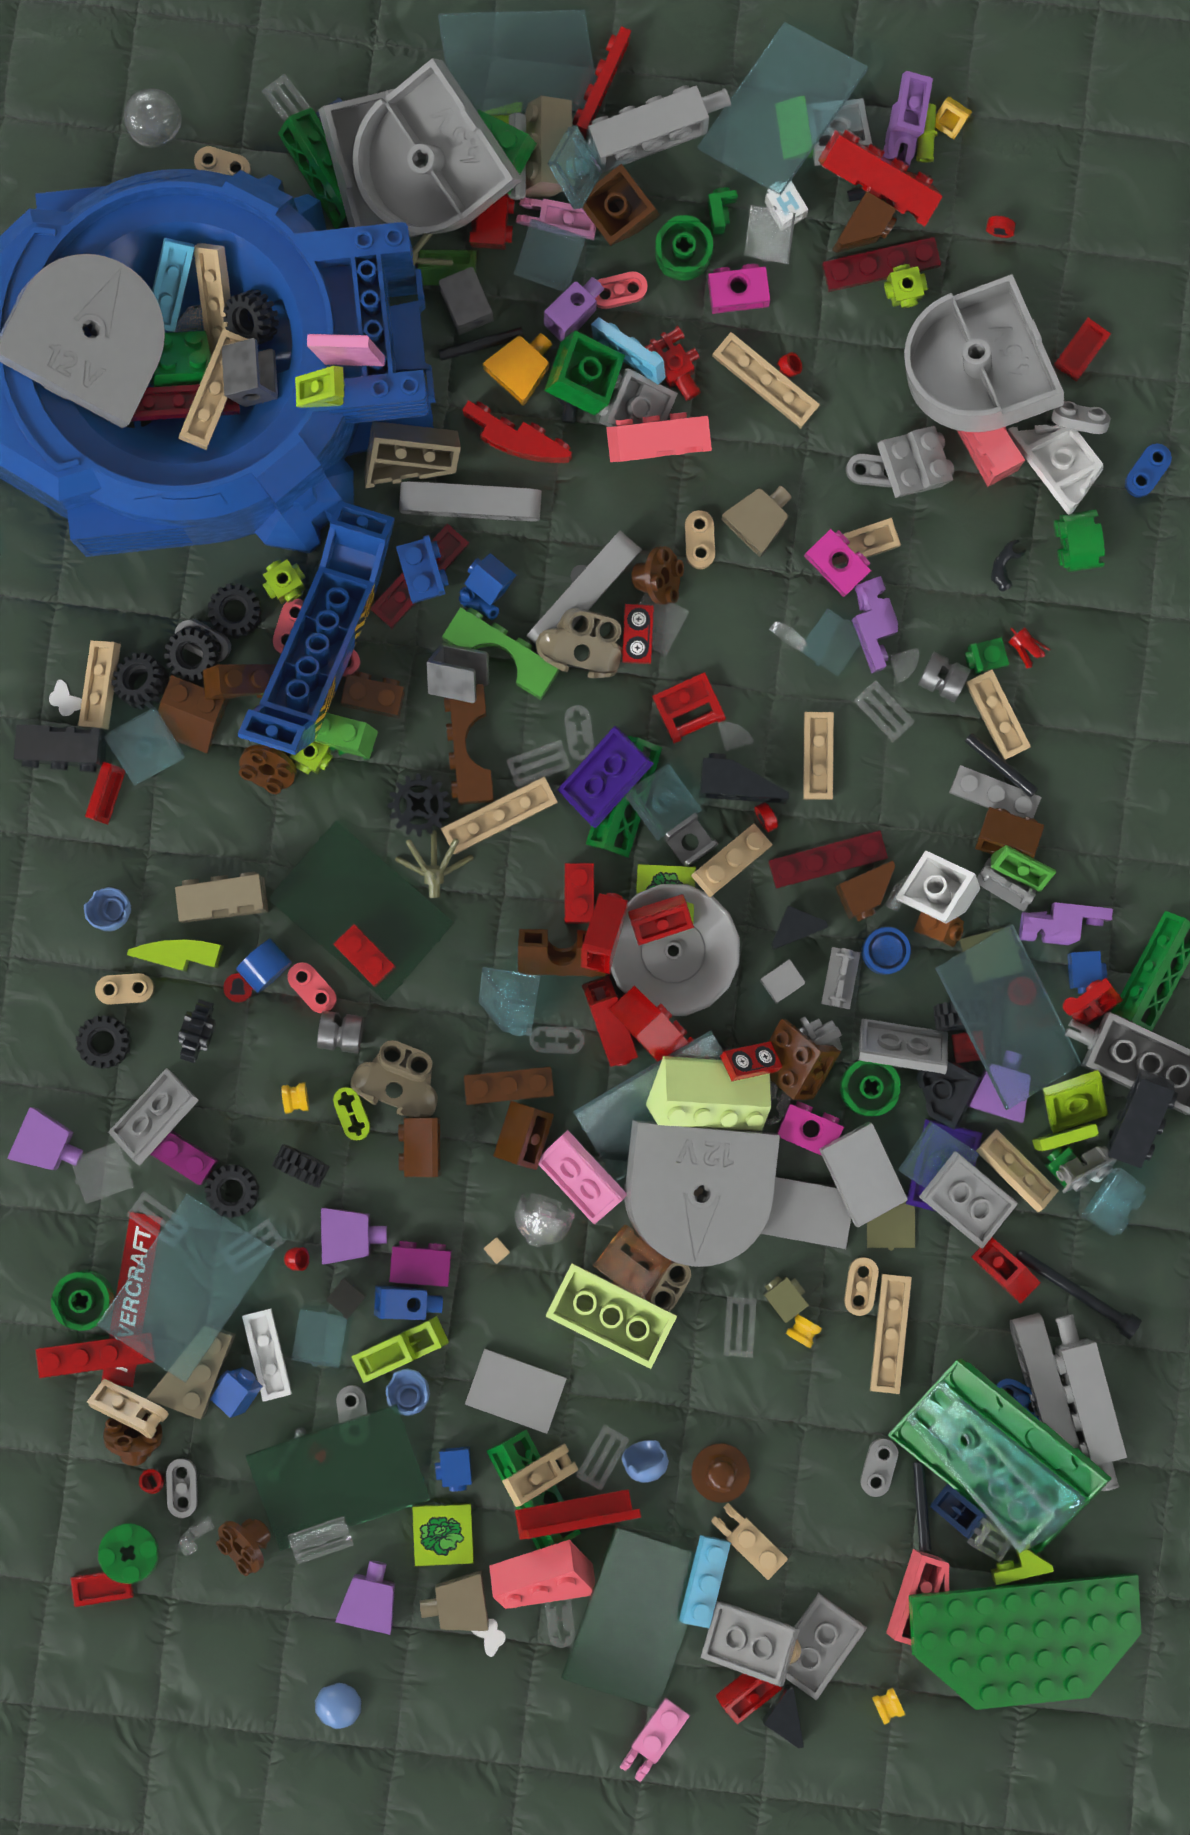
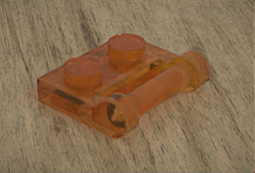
M624 1225L593 1267L621 1288L644 1298L661 1273L670 1266L672 1260L659 1254L634 1235L632 1228ZM627 1243L652 1262V1267L649 1271L620 1250L621 1247Z

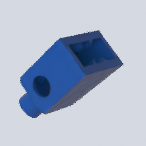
M375 1286L374 1315L380 1319L426 1320V1313H442L443 1297L427 1295V1290L424 1288ZM409 1299L416 1300L413 1308H407Z

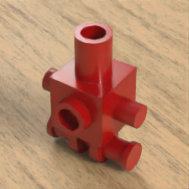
M676 326L674 330L667 334L665 332L661 333V339L657 341L654 338L649 340L650 344L645 348L651 352H657L663 358L666 376L664 380L669 389L676 385L684 399L689 401L701 393L691 377L695 370L692 362L700 358L695 348L685 352L680 343L676 346L673 345L678 340L685 339L679 326ZM666 347L668 351L663 352L662 349Z

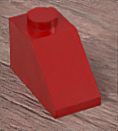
M991 1237L983 1249L979 1248L971 1256L977 1264L1020 1304L1041 1283L1024 1264L993 1237Z

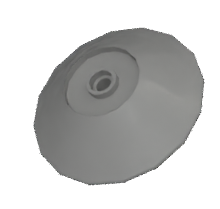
M660 884L637 893L628 902L627 913L611 972L617 987L624 994L635 985L656 1007L661 1003L672 1016H687L710 1007L729 989L740 962V937L730 913L714 896L709 897L704 891L688 884ZM680 894L684 895L687 902L694 904V928L638 946L629 919V911ZM672 945L677 946L679 949V953L676 956L668 954V948Z

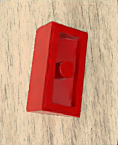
M683 894L628 912L638 946L694 928Z
M743 1673L717 1693L716 1698L722 1708L738 1725L781 1691L783 1687Z

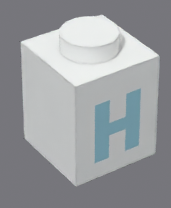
M791 180L785 184L780 181L767 190L765 204L781 231L807 217L808 208Z

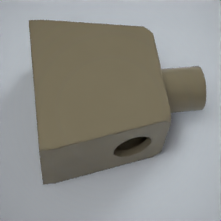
M779 486L770 496L761 488H758L722 515L721 520L761 558L788 520L789 516L782 507L792 496L782 486Z
M482 1570L436 1584V1598L420 1600L421 1617L439 1616L440 1628L442 1630H489Z

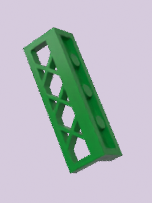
M311 107L288 116L278 135L316 198L320 200L321 206L335 229H340L348 220L323 126ZM335 206H336L337 209L339 210V212H340V214H341L340 216H339L338 212L336 211Z
M633 736L627 737L642 752L644 748L651 750L649 759L654 764L641 777V785L638 791L634 792L632 787L596 828L591 826L586 841L588 846L607 850L628 858L663 748ZM631 804L633 811L631 817L626 820L624 811L626 806ZM622 831L624 840L622 847L618 848L614 846L617 834Z
M1168 911L1164 912L1120 995L1123 1001L1117 1004L1111 1013L1151 1032L1153 1031L1190 961V939L1184 945V938L1188 930H1190L1189 920ZM1177 957V963L1174 969L1171 970L1170 964L1173 958ZM1163 983V990L1161 994L1157 996V989L1159 985ZM1150 1008V1014L1144 1023L1141 1019L1146 1009Z
M527 1429L486 1451L501 1481L541 1458ZM521 1440L526 1449L525 1458L519 1456L513 1445ZM556 1485L525 1504L516 1507V1509L545 1505L543 1502L544 1493L550 1495L553 1503L564 1500ZM578 1529L569 1531L564 1537L557 1533L532 1538L539 1550L569 1539L572 1540L580 1535L581 1532Z

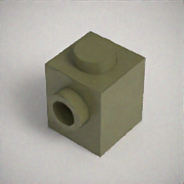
M777 1276L765 1285L767 1291L763 1295L785 1323L809 1306L801 1296L805 1293V1290L795 1278L790 1281L787 1276L783 1279Z

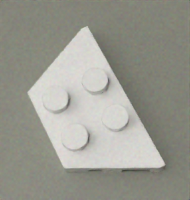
M1035 425L1034 430L1018 431L1017 427L1009 428L1008 434L1020 453L1068 515L1072 514L1102 472L1103 463L1077 430L1063 428L1058 425Z

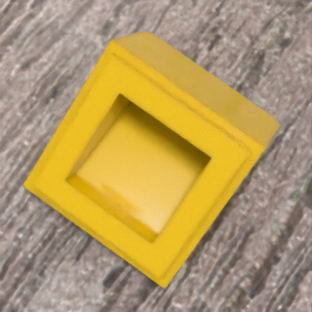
M948 97L936 114L935 128L954 140L972 114V111L951 97Z

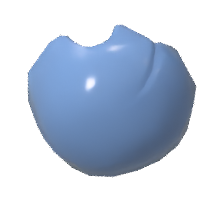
M112 887L94 891L89 902L84 904L85 919L97 929L115 931L127 922L131 914L130 900L121 890Z
M406 1368L396 1371L386 1386L387 1403L397 1414L404 1416L421 1412L426 1407L430 1398L427 1380L416 1370Z
M644 1440L634 1443L622 1455V1462L628 1476L641 1483L658 1480L666 1472L669 1463L666 1450H663L660 1443L656 1440Z
M344 1683L323 1687L315 1700V1713L323 1724L334 1729L345 1728L353 1724L361 1713V1698L353 1687Z

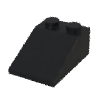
M709 753L708 758H703L699 798L786 804L789 799V792L738 762L726 759V754Z

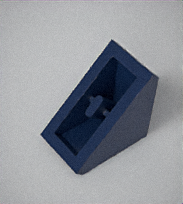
M948 1483L930 1505L934 1511L968 1539L973 1536L987 1518L983 1511Z

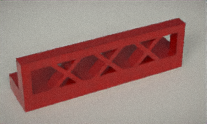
M629 1489L515 1510L520 1540L641 1518L640 1509L632 1510Z

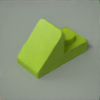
M330 366L295 377L296 407L343 405L345 386L343 367Z
M1015 1540L1014 1545L1019 1563L1014 1564V1560H1007L997 1563V1568L990 1569L993 1582L996 1585L1054 1572L1053 1566L1048 1561Z

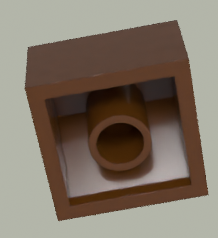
M622 164L576 199L610 246L639 233L660 216Z
M866 191L832 251L839 253L874 244L880 236L885 239L897 221L896 218L892 217L896 208Z
M171 675L160 702L153 732L208 754L229 700L205 699L203 687Z
M893 861L845 881L835 888L849 920L856 917L859 922L876 914L874 908L881 905L895 868Z
M404 1118V1124H399L398 1126L399 1142H404V1153H399V1171H404V1177L441 1176L440 1118Z

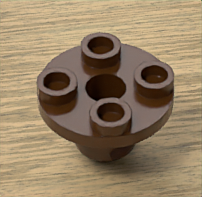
M655 547L649 553L646 562L634 565L631 573L632 583L636 589L648 593L652 601L658 605L676 603L679 598L680 577L684 574V564L682 560H677L675 553L669 547Z
M253 745L246 748L239 760V775L243 779L265 788L271 794H279L282 789L291 786L297 771L295 764L288 757L289 753L265 745Z
M146 1413L142 1420L147 1421L150 1414ZM109 1418L105 1422L103 1432L104 1444L110 1452L119 1455L123 1463L137 1466L144 1463L151 1456L152 1451L161 1444L163 1439L162 1426L160 1423L155 1428L157 1432L150 1439L139 1431L113 1418Z
M716 1443L705 1447L697 1454L692 1465L691 1475L695 1488L704 1498L713 1502L724 1503L738 1498L745 1491L750 1479V1467L746 1457L738 1448L726 1443Z
M251 1518L244 1521L241 1526L233 1521L224 1522L218 1529L220 1539L216 1541L220 1552L224 1555H229L236 1563L239 1572L244 1576L258 1572L264 1565V1558L260 1549H267V1543L271 1540L268 1527L258 1519L252 1520Z

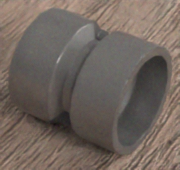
M933 652L918 685L931 692L937 689L940 696L955 703L971 669L957 662L951 665L949 664V658ZM939 672L946 674L944 680L938 677Z
M322 1011L317 1048L334 1050L338 1046L342 1052L358 1054L364 1017L347 1014L344 1018H341L337 1012Z

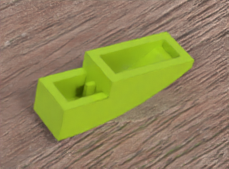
M164 940L128 949L127 955L186 972L189 961L218 968L224 946L196 940Z
M436 1316L351 1357L363 1383L437 1350L448 1344L449 1341Z

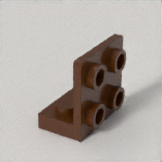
M781 1019L768 1042L771 1041L783 1067L778 1072L770 1073V1080L793 1100H813L841 1051L834 1045H816L788 1020Z

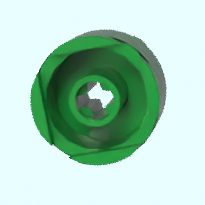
M680 215L671 218L662 226L656 236L655 258L662 273L680 281L692 280L705 273L711 262L713 252L711 231L699 219L693 216ZM681 244H686L687 252L681 251Z
M1096 509L1074 512L1070 515L1061 514L1059 520H1054L1053 522L1055 536L1059 537L1061 541V548L1057 549L1059 566L1066 568L1068 572L1104 567L1105 562L1099 560V557L1105 556L1101 523L1095 524L1093 518L1099 516Z
M860 1060L852 1063L845 1070L840 1081V1093L844 1103L851 1111L862 1116L872 1117L887 1113L896 1105L901 1090L900 1078L893 1066ZM866 1080L877 1083L874 1087L876 1091L874 1095L871 1092H864L866 1088L864 1082Z
M90 1270L77 1271L66 1275L57 1283L51 1297V1309L60 1324L73 1330L86 1331L102 1324L110 1316L114 1309V1292L108 1280L98 1272ZM79 1293L82 1296L87 1295L89 1301L86 1302V1306L84 1304L78 1305Z
M121 1524L109 1530L102 1538L98 1549V1561L103 1572L110 1579L124 1584L138 1583L147 1579L156 1569L159 1561L158 1543L154 1535L146 1528L136 1524ZM133 1546L135 1548L133 1553L136 1555V1558L134 1560L128 1559L125 1562L122 1550Z

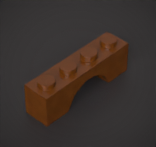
M483 684L476 685L477 700L474 703L444 697L445 712H451L452 723L446 724L448 741H453L454 752H449L450 770L456 769L457 781H451L452 797L458 798L459 805L494 802L491 770L478 766L470 758L466 749V739L470 729L477 721L487 716Z

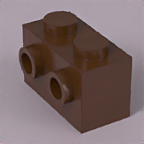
M355 671L354 676L347 674L341 699L343 707L400 719L406 692L403 686H399L400 681L390 678H383L382 682L371 680L372 675Z
M989 807L975 849L993 854L1005 845H1008L1034 859L1045 825L1038 823L1030 817L1022 818L1010 814L1005 809Z
M511 1101L493 1156L516 1165L537 1170L554 1114Z

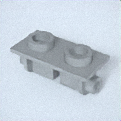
M988 858L977 876L979 886L1023 912L1036 895V890L991 868V858Z
M832 947L821 1004L850 1010L861 952Z
M1097 1146L1081 1155L1085 1166L1081 1164L1078 1158L1061 1165L1059 1170L1056 1171V1175L1060 1181H1065L1067 1184L1062 1192L1066 1193L1072 1189L1075 1192L1080 1191L1090 1183V1179L1096 1176L1098 1179L1106 1177L1114 1170L1112 1166L1117 1159L1109 1158L1106 1146Z

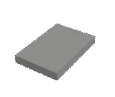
M862 1019L860 1025L859 1060L946 1074L948 1066V1032Z
M166 1068L108 1133L127 1155L140 1166L199 1100L171 1070Z
M871 1122L865 1123L819 1149L856 1227L864 1225L908 1200Z
M956 1151L919 1196L920 1199L981 1249L984 1248L1018 1204Z
M775 1177L772 1208L769 1219L761 1234L846 1249L851 1217L837 1188Z
M484 1348L465 1405L547 1434L567 1377Z
M819 1592L795 1625L796 1628L800 1629L797 1640L801 1646V1654L795 1663L789 1665L786 1675L788 1681L815 1700L819 1698L867 1629L865 1625Z
M717 1601L701 1658L781 1687L784 1686L800 1629L729 1603Z

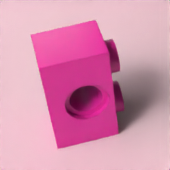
M747 264L742 266L740 270L730 271L729 267L714 269L713 273L708 274L712 314L769 307L770 294L766 266L759 267V264ZM734 282H742L746 286V290L743 293H735L731 289V285Z
M830 529L805 553L804 557L845 597L871 572L867 567L870 562L862 553L858 551L855 554L847 546L850 542L839 530L835 533ZM835 554L844 555L847 559V566L843 569L836 568L832 564V556Z
M799 1101L796 1102L795 1106L788 1104L776 1133L780 1135L781 1139L821 1155L819 1150L821 1147L840 1138L844 1127L838 1124L839 1118L825 1112L822 1117L811 1113L813 1107ZM809 1120L815 1121L819 1127L818 1133L814 1137H807L803 1132V1125Z

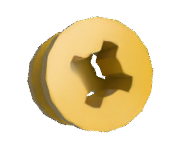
M305 1082L299 1083L295 1087H290L289 1085L281 1086L285 1114L292 1113L296 1109L309 1111V1100Z
M797 1314L794 1318L795 1324L792 1328H788L785 1334L811 1349L814 1344L813 1338L815 1334H819L822 1328Z
M893 1688L888 1689L887 1693L883 1696L876 1695L871 1697L884 1725L890 1723L891 1718L895 1716L902 1717L905 1715Z

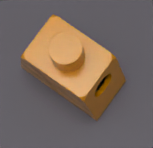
M542 333L530 344L519 335L483 363V369L524 406L549 370V362L543 355L553 344Z

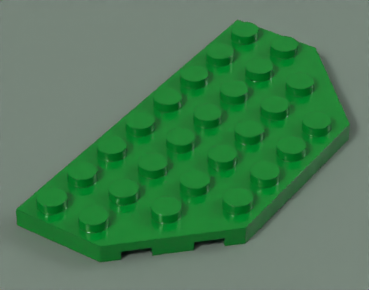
M1136 1573L909 1595L912 1655L975 1710L1089 1698L1142 1634L1139 1579Z

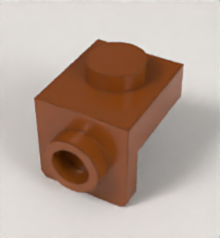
M921 912L913 931L954 948L956 942L962 937L964 921L957 917L948 923H944Z

